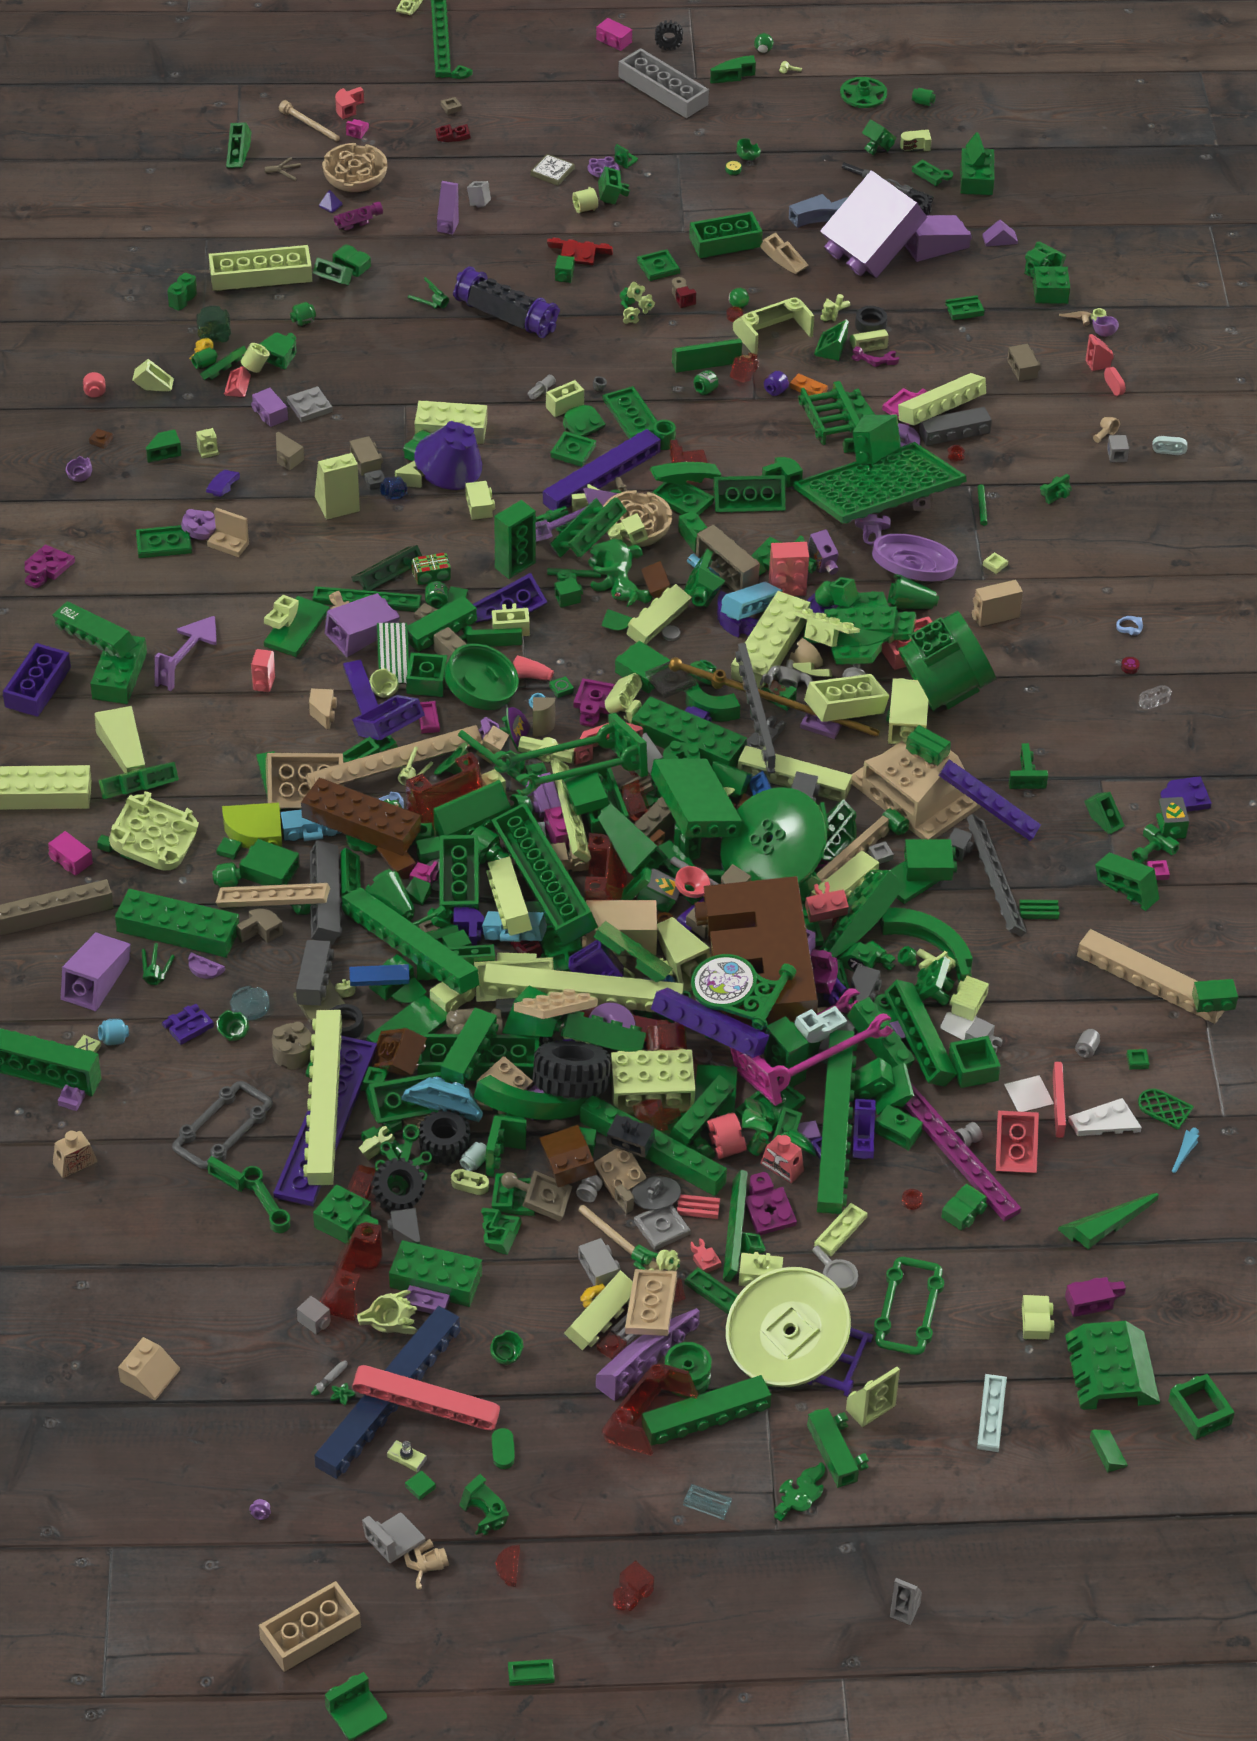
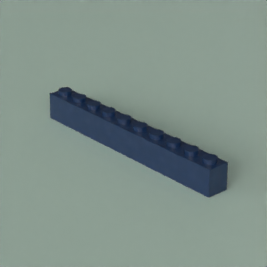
M438 1305L385 1371L421 1381L428 1367H432L436 1362L437 1356L447 1349L452 1338L458 1336L461 1330L460 1317ZM364 1395L314 1455L315 1467L337 1479L341 1473H345L348 1470L350 1462L361 1454L364 1445L372 1441L375 1432L379 1427L385 1425L391 1412H395L399 1405Z

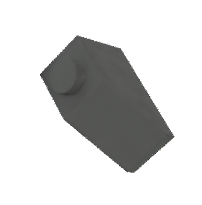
M416 1208L391 1211V1219L387 1220L388 1232H393V1240L401 1244L402 1240L420 1244Z

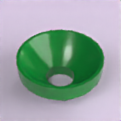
M707 660L695 661L690 664V666L710 673H714L717 668ZM689 673L699 681L712 685L711 680Z

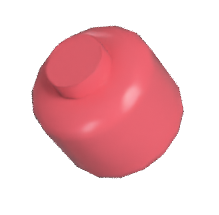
M97 372L87 374L83 379L85 394L89 397H100L104 394L106 389L104 377Z

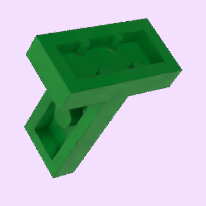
M1029 743L1021 744L1020 761L1022 770L1010 771L1009 789L1047 788L1048 770H1035V764H1032L1033 751H1030Z

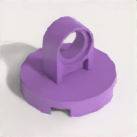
M869 514L865 518L855 519V526L863 529V540L870 546H874L875 540L869 542V535L875 533L877 539L881 537V530L888 529L891 524L889 517L883 516V519L877 518L876 514Z

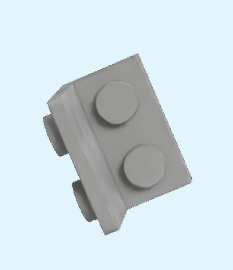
M398 1513L382 1524L378 1521L375 1522L370 1516L362 1520L366 1539L389 1563H392L425 1542L423 1534L402 1513Z

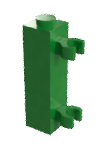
M828 1408L818 1409L808 1414L807 1427L837 1488L858 1482V1473L868 1468L867 1462H869L866 1453L860 1454L853 1459L839 1429L848 1427L846 1413L842 1412L832 1417Z

